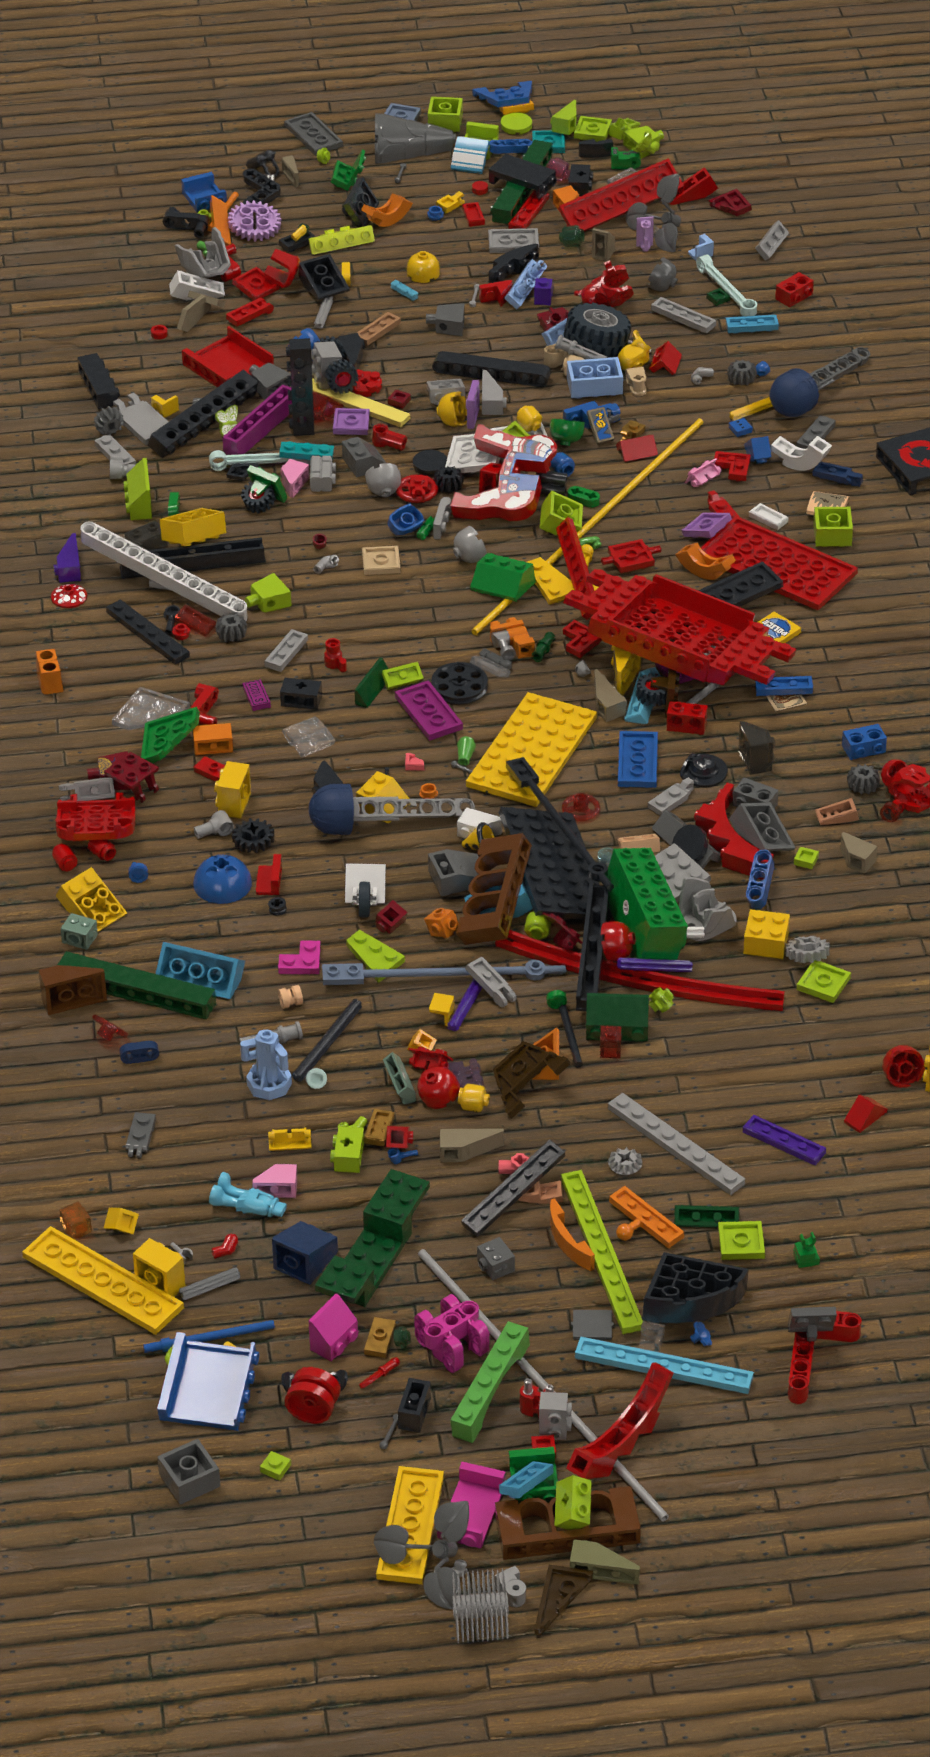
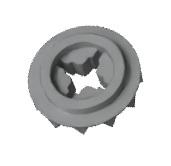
M626 1147L625 1150H621L618 1148L616 1152H611L608 1158L609 1167L612 1171L621 1175L636 1173L642 1166L641 1154L636 1153L635 1149L628 1150Z

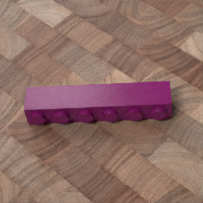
M280 386L222 437L223 452L226 455L245 454L289 415L288 404H292V400L288 401V390H291V387Z

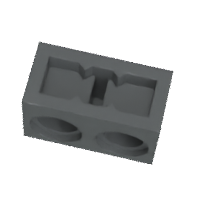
M743 778L733 790V806L738 807L741 803L771 802L775 809L778 805L779 790Z

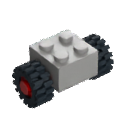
M326 336V340L322 337L320 339L321 342H315L313 349H311V358L313 360L312 375L314 376L315 383H318L320 389L331 388L336 393L339 391L340 394H343V391L348 393L349 388L352 391V386L356 387V381L358 382L359 380L357 377L358 373L350 361L348 363L347 360L343 359L346 358V351L342 343L333 336H331V339L329 336Z

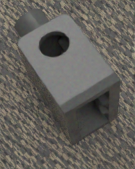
M465 304L438 305L436 314H426V324H436L437 333L463 336Z
M267 363L260 368L252 365L249 369L251 376L259 382L257 393L264 400L280 386H288L287 376H290V373L271 363Z

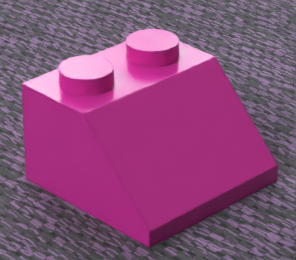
M335 1294L309 1319L310 1350L329 1361H332L337 1355H341L345 1347L350 1342L356 1340L359 1333L356 1317L338 1294Z

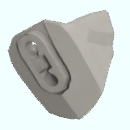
M216 227L212 228V241L205 242L207 249L205 260L201 250L194 251L192 248L185 249L179 244L175 245L181 266L189 274L210 278L224 274L231 265L224 239Z
M685 877L683 879L679 908L688 927H704L705 934L702 938L688 939L695 941L707 940L736 925V914L725 902L721 903L716 899L715 889L711 888L707 880L697 877Z

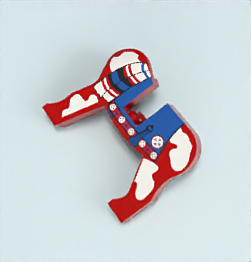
M478 424L474 435L476 449L504 459L499 475V487L473 496H465L455 492L450 505L453 517L474 520L502 518L508 521H521L529 518L537 509L542 485L539 475L520 474V471L547 473L550 470L551 461L557 454L556 442L545 435L537 434L517 437L502 431H494L482 424Z

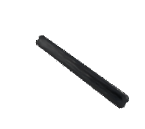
M353 999L293 1072L294 1080L298 1082L303 1081L307 1073L316 1065L362 1008L360 1000Z

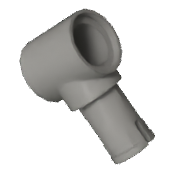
M220 810L212 815L209 822L193 827L197 839L212 833L226 836L232 833L234 824L228 814Z

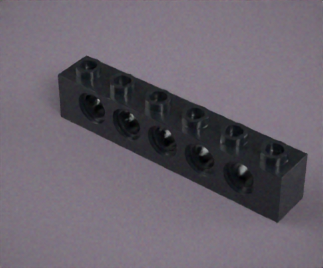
M310 338L289 339V346L286 347V357H290V361H286L287 372H290V376H287V384L291 386V390H288V401L292 400V404H288L289 415H292V418L289 419V427L293 429L294 436L315 435Z

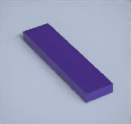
M753 1115L743 1126V1133L812 1165H816L826 1154V1147L756 1115Z

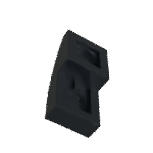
M590 139L579 142V157L601 158L611 156L612 139L598 142Z

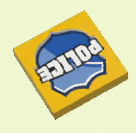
M772 612L758 621L769 628V637L781 643H786L801 633V627L776 612Z

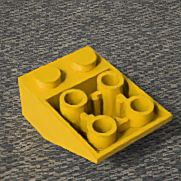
M92 867L61 885L56 894L57 899L70 914L73 913L97 920L98 932L127 914L126 910Z

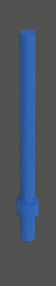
M273 1320L190 1335L186 1336V1340L206 1342L275 1329ZM162 1338L159 1342L143 1344L144 1353L162 1350V1352L168 1351L174 1344L175 1338Z

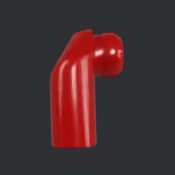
M235 1234L226 1235L222 1246L211 1248L213 1258L234 1253L238 1245V1237Z

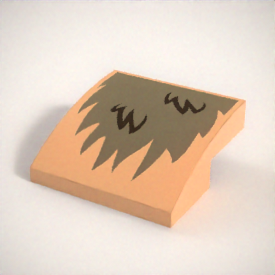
M813 491L806 514L814 515V507H846L849 496Z

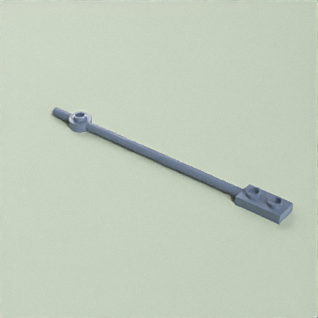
M531 960L525 966L493 967L499 975L525 974L530 980H540L545 974L566 973L565 965L545 966L539 960ZM363 963L322 964L323 985L364 984V978L471 976L465 968L363 970Z

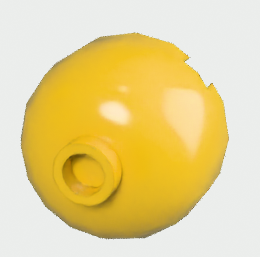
M420 251L412 255L407 262V276H410L414 282L428 283L430 279L434 278L436 280L440 275L439 261L429 252Z
M460 391L447 393L438 404L437 415L448 426H464L467 423V420H465V416H467L466 398L460 395L462 393Z

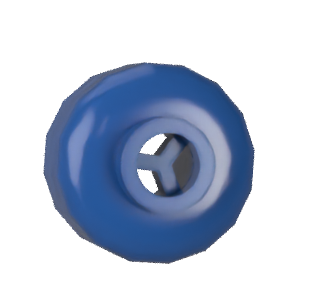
M559 452L551 461L549 469L553 472L567 473V477H569L574 472L575 462L565 453Z

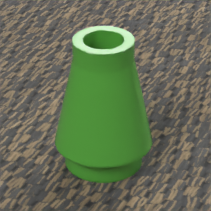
M465 736L457 742L458 763L460 765L466 766L470 762L476 748L473 738Z

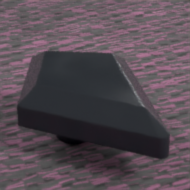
M232 464L226 474L227 478L244 481L249 476L247 473L249 466L252 465L257 468L259 464Z

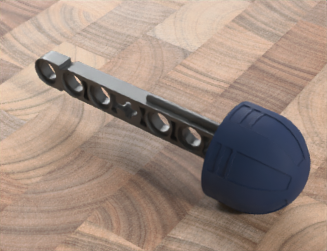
M858 347L810 374L798 368L781 374L773 382L769 393L773 407L779 414L788 417H798L807 413L817 405L819 390L858 368V365L862 366L870 357V352L866 348Z

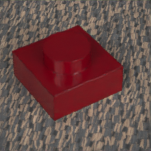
M395 390L387 398L388 404L403 409L411 400V394Z

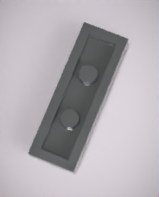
M820 415L796 442V447L807 449L808 445L817 436L824 440L835 427L836 420Z

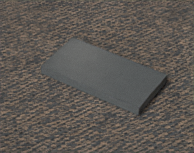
M313 112L284 121V126L315 156L317 151L322 148H327L328 151L343 147V141Z

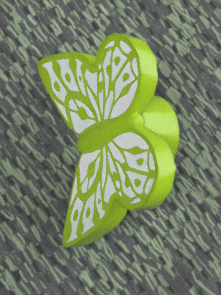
M237 405L229 407L225 412L220 410L215 414L217 422L220 423L219 428L222 437L237 425Z

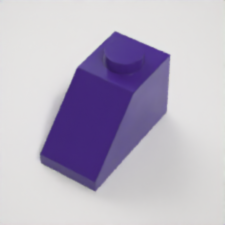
M535 279L534 305H551L554 288L553 279Z

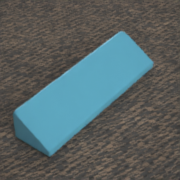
M655 667L639 672L624 719L626 722L648 723L652 704L646 706V702L642 704L641 700L638 701L636 697L637 681L643 675L648 676L649 673H652V676H655L656 673L660 677L661 675Z

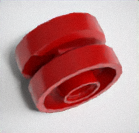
M303 1367L297 1370L292 1379L291 1386L284 1398L285 1406L289 1413L303 1422L311 1424L323 1423L330 1418L333 1412L334 1404L341 1392L340 1384L333 1375L323 1369Z

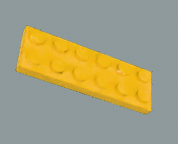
M399 1466L386 1526L399 1525L405 1528L409 1534L407 1544L431 1545L434 1515L439 1505L444 1471ZM406 1548V1557L398 1564L386 1563L380 1557L376 1579L423 1585L430 1549Z

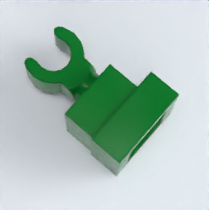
M813 1232L810 1233L811 1235L807 1239H804L803 1234H800L799 1239L801 1242L794 1244L793 1255L798 1268L820 1265V1258L814 1245L816 1238Z

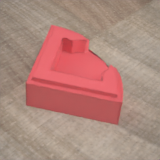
M406 753L405 770L424 771V761L415 757V754Z

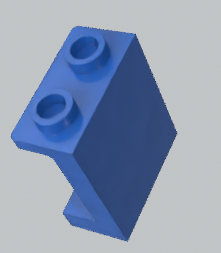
M212 172L181 179L182 194L197 213L203 209H210L211 195L226 203V191H220L215 185Z

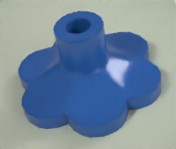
M695 1322V1333L690 1336L692 1342L701 1341L704 1346L712 1345L710 1332L702 1322Z

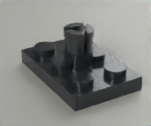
M363 177L357 179L346 201L342 204L343 214L350 216L357 228L367 226L370 222L369 218L366 217L367 213L361 210L363 205L377 208L379 205V201Z

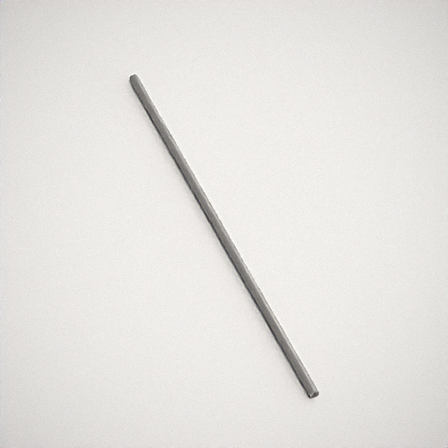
M424 1249L418 1252V1256L461 1303L471 1301ZM479 1309V1320L485 1323L489 1333L497 1341L501 1332ZM522 1357L521 1361L517 1360L516 1363L543 1391L548 1383L524 1357ZM572 1410L571 1416H568L572 1417V1424L590 1443L597 1439L596 1435ZM617 1459L613 1467L614 1470L632 1487L636 1494L662 1522L666 1521L669 1515Z

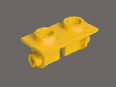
M306 1128L291 1129L292 1133H287V1129H272V1132H268L269 1151L311 1149V1130H306Z

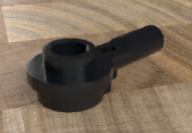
M176 605L168 606L164 612V618L167 620L165 629L167 635L172 634L174 623L182 617V611Z

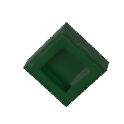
M721 288L706 293V298L715 306L730 301V295Z

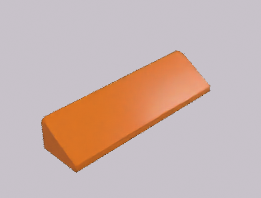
M211 195L212 228L216 227L221 232L225 246L231 244L227 205L222 200Z

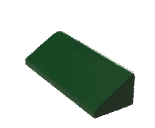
M380 657L355 688V705L368 708L384 688L385 682L382 671L389 668L383 658Z
M675 1205L674 1224L677 1227L718 1228V1222H739V1207Z

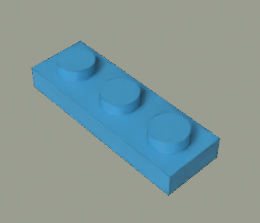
M777 315L726 318L728 333L779 330Z
M531 1462L499 1485L500 1494L509 1495L510 1498L522 1497L523 1494L554 1473L553 1464Z

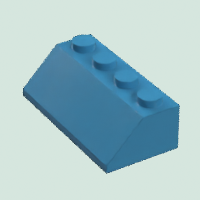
M163 942L156 974L215 989L216 996L231 999L241 981L245 960Z

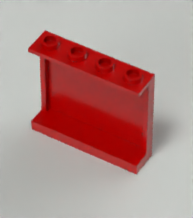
M230 326L227 327L226 337L195 353L188 348L182 350V364L216 387H219L243 369L249 373L252 365H256L259 368L267 363L274 365L273 354Z

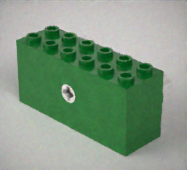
M651 848L613 849L607 876L614 885V889L610 891L609 910L614 921L625 923L630 928V931L635 933L636 944H633V950L630 953L631 958L678 960L680 950L686 944V939L704 937V927H688Z

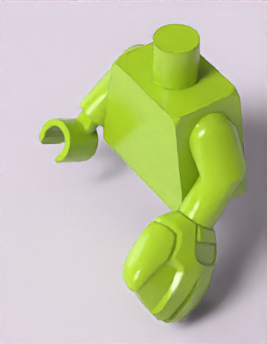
M618 118L615 125L624 132L623 145L626 148L639 152L641 159L659 150L660 140L664 139V134L661 130L655 132L648 126L631 128L626 125L627 122L624 119Z

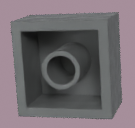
M195 1439L157 1456L159 1475L180 1505L221 1486L219 1468L199 1439Z

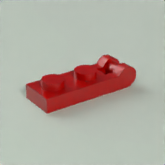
M258 298L227 313L226 320L237 327L264 313H272L274 306L267 303L265 299Z

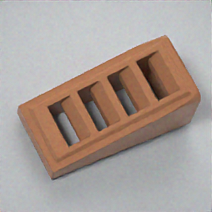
M852 798L815 809L820 826L859 820Z

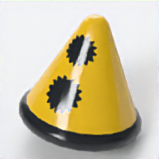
M480 822L462 842V846L478 851L482 839L495 838L492 829L487 823Z

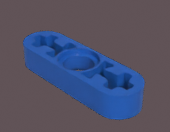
M528 139L489 141L490 152L494 154L526 153L528 146L532 144V141Z

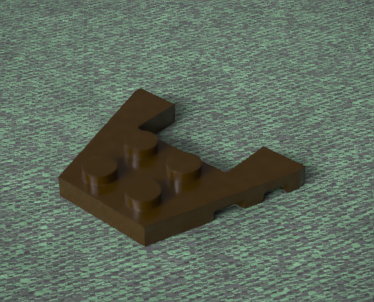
M522 1041L493 1068L498 1088L502 1094V1101L506 1106L505 1111L511 1119L525 1107L516 1096V1093L523 1089L547 1065L558 1076L571 1064L567 1057L558 1056L554 1052H547L541 1047Z

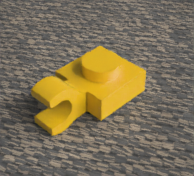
M458 191L453 196L446 195L436 201V206L441 207L442 211L449 213L465 203L461 199L464 193Z

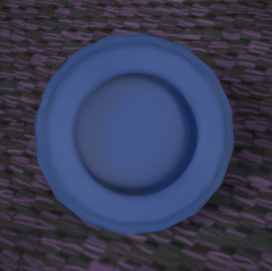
M132 862L128 870L130 880L135 883L144 882L148 877L146 865Z

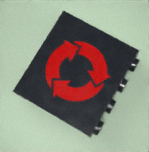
M930 427L877 442L876 458L909 495L916 494L917 482L930 479Z

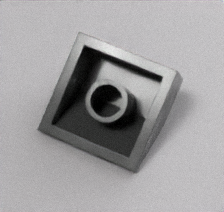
M355 437L342 441V459L356 478L364 476L371 467L374 466V469L380 467L379 464L386 463L375 446L363 439Z

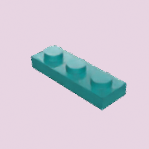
M291 441L281 442L279 458L311 460L312 456H331L333 460L334 446L295 443Z

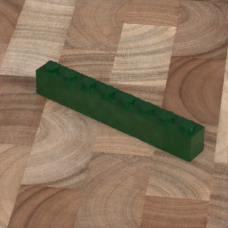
M534 140L528 146L527 152L523 154L522 159L547 167L553 157V143ZM507 181L505 188H502L500 196H497L495 204L491 206L492 222L509 224L533 189Z
M67 951L57 964L104 969L106 994L206 1020L216 1005L215 989Z

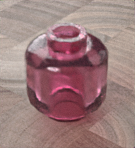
M559 157L551 159L546 166L556 170L557 181H562L564 178L567 179L570 175V164Z

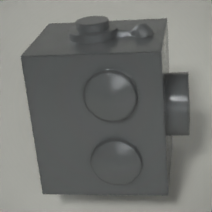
M500 1237L477 1246L478 1265L482 1271L488 1274L492 1281L515 1271V1256Z

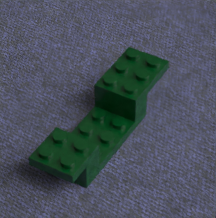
M390 1169L363 1211L364 1229L345 1259L334 1255L315 1284V1291L332 1297L338 1294L343 1301L366 1307L412 1235V1215L429 1190L430 1181Z

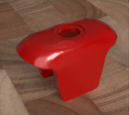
M275 249L270 259L287 268L289 272L268 265L263 276L280 285L281 288H287L293 282L299 270V262L301 260L298 256Z

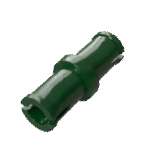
M546 632L543 639L539 640L536 644V649L531 654L534 661H542L544 655L551 650V645L556 640L554 638L556 636L552 632Z

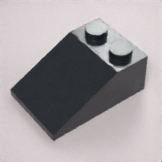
M330 254L299 262L298 276L304 287L318 300L350 291Z

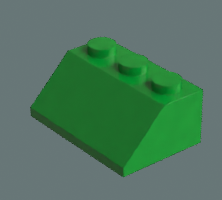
M487 553L477 562L470 589L517 601L536 583L533 564Z

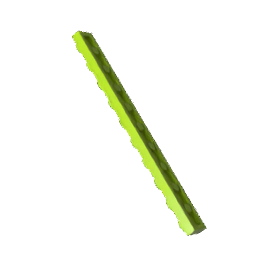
M582 1170L561 1174V1181L584 1239L595 1254L596 1269L622 1334L644 1330L643 1320Z

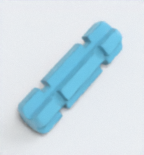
M398 280L391 282L393 290L412 301L418 299L417 291Z

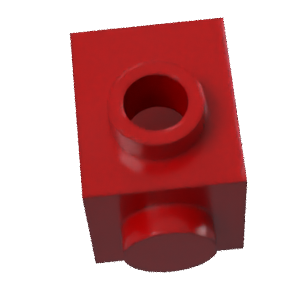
M387 1126L386 1147L409 1148V1144H413L414 1132L410 1131L409 1126Z

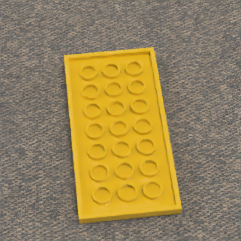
M528 692L467 778L466 787L482 792L487 790L489 794L537 807L540 801L529 787L521 788L507 770L506 761L524 757L539 776V784L537 786L545 795L596 720L597 711Z

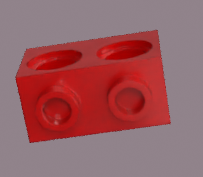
M798 272L776 285L775 299L790 308L813 295L814 280Z
M670 701L667 711L666 731L704 735L707 725L708 705Z

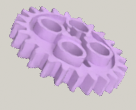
M254 200L252 203L246 201L245 205L241 202L240 206L235 205V209L231 208V212L228 214L229 228L232 233L236 232V236L241 235V239L247 237L249 241L253 238L256 242L259 238L263 241L264 237L269 239V236L274 237V233L278 234V229L281 227L280 213H277V209L273 210V206L268 207V203L262 205L261 201L258 204ZM253 212L256 213V230L253 229Z

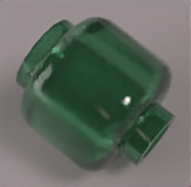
M578 225L564 226L562 232L559 233V240L563 242L565 247L580 246L585 239L584 230Z

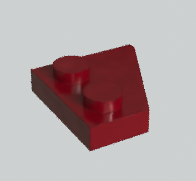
M737 188L709 200L711 207L735 216L743 215L752 210L751 204Z

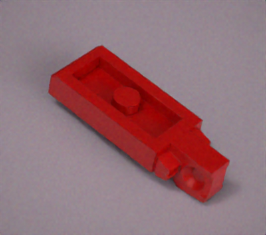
M714 490L708 492L707 501L711 513H730L732 519L735 516L740 517L723 497L719 498L717 492Z

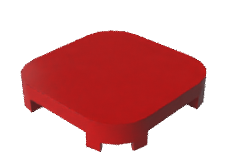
M116 792V800L78 801L77 794L70 795V799L66 801L58 800L57 818L55 819L56 834L59 838L69 841L110 840L128 837L135 831L134 797L125 798L123 793Z

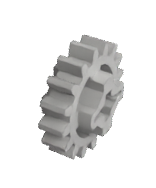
M820 937L794 938V941L789 940V943L786 944V957H789L790 960L795 959V962L813 963L814 960L821 961V958L826 959L830 955L829 942H826L825 939L820 940Z

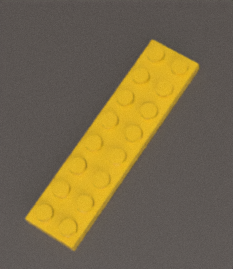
M51 1226L22 1251L24 1259L155 1335L184 1309V1302Z

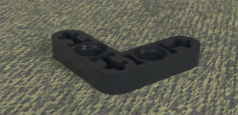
M246 169L243 172L244 182L258 190L243 201L244 205L246 201L252 203L253 200L257 204L260 201L262 205L265 203L269 204L280 196L281 188L277 182L255 169Z

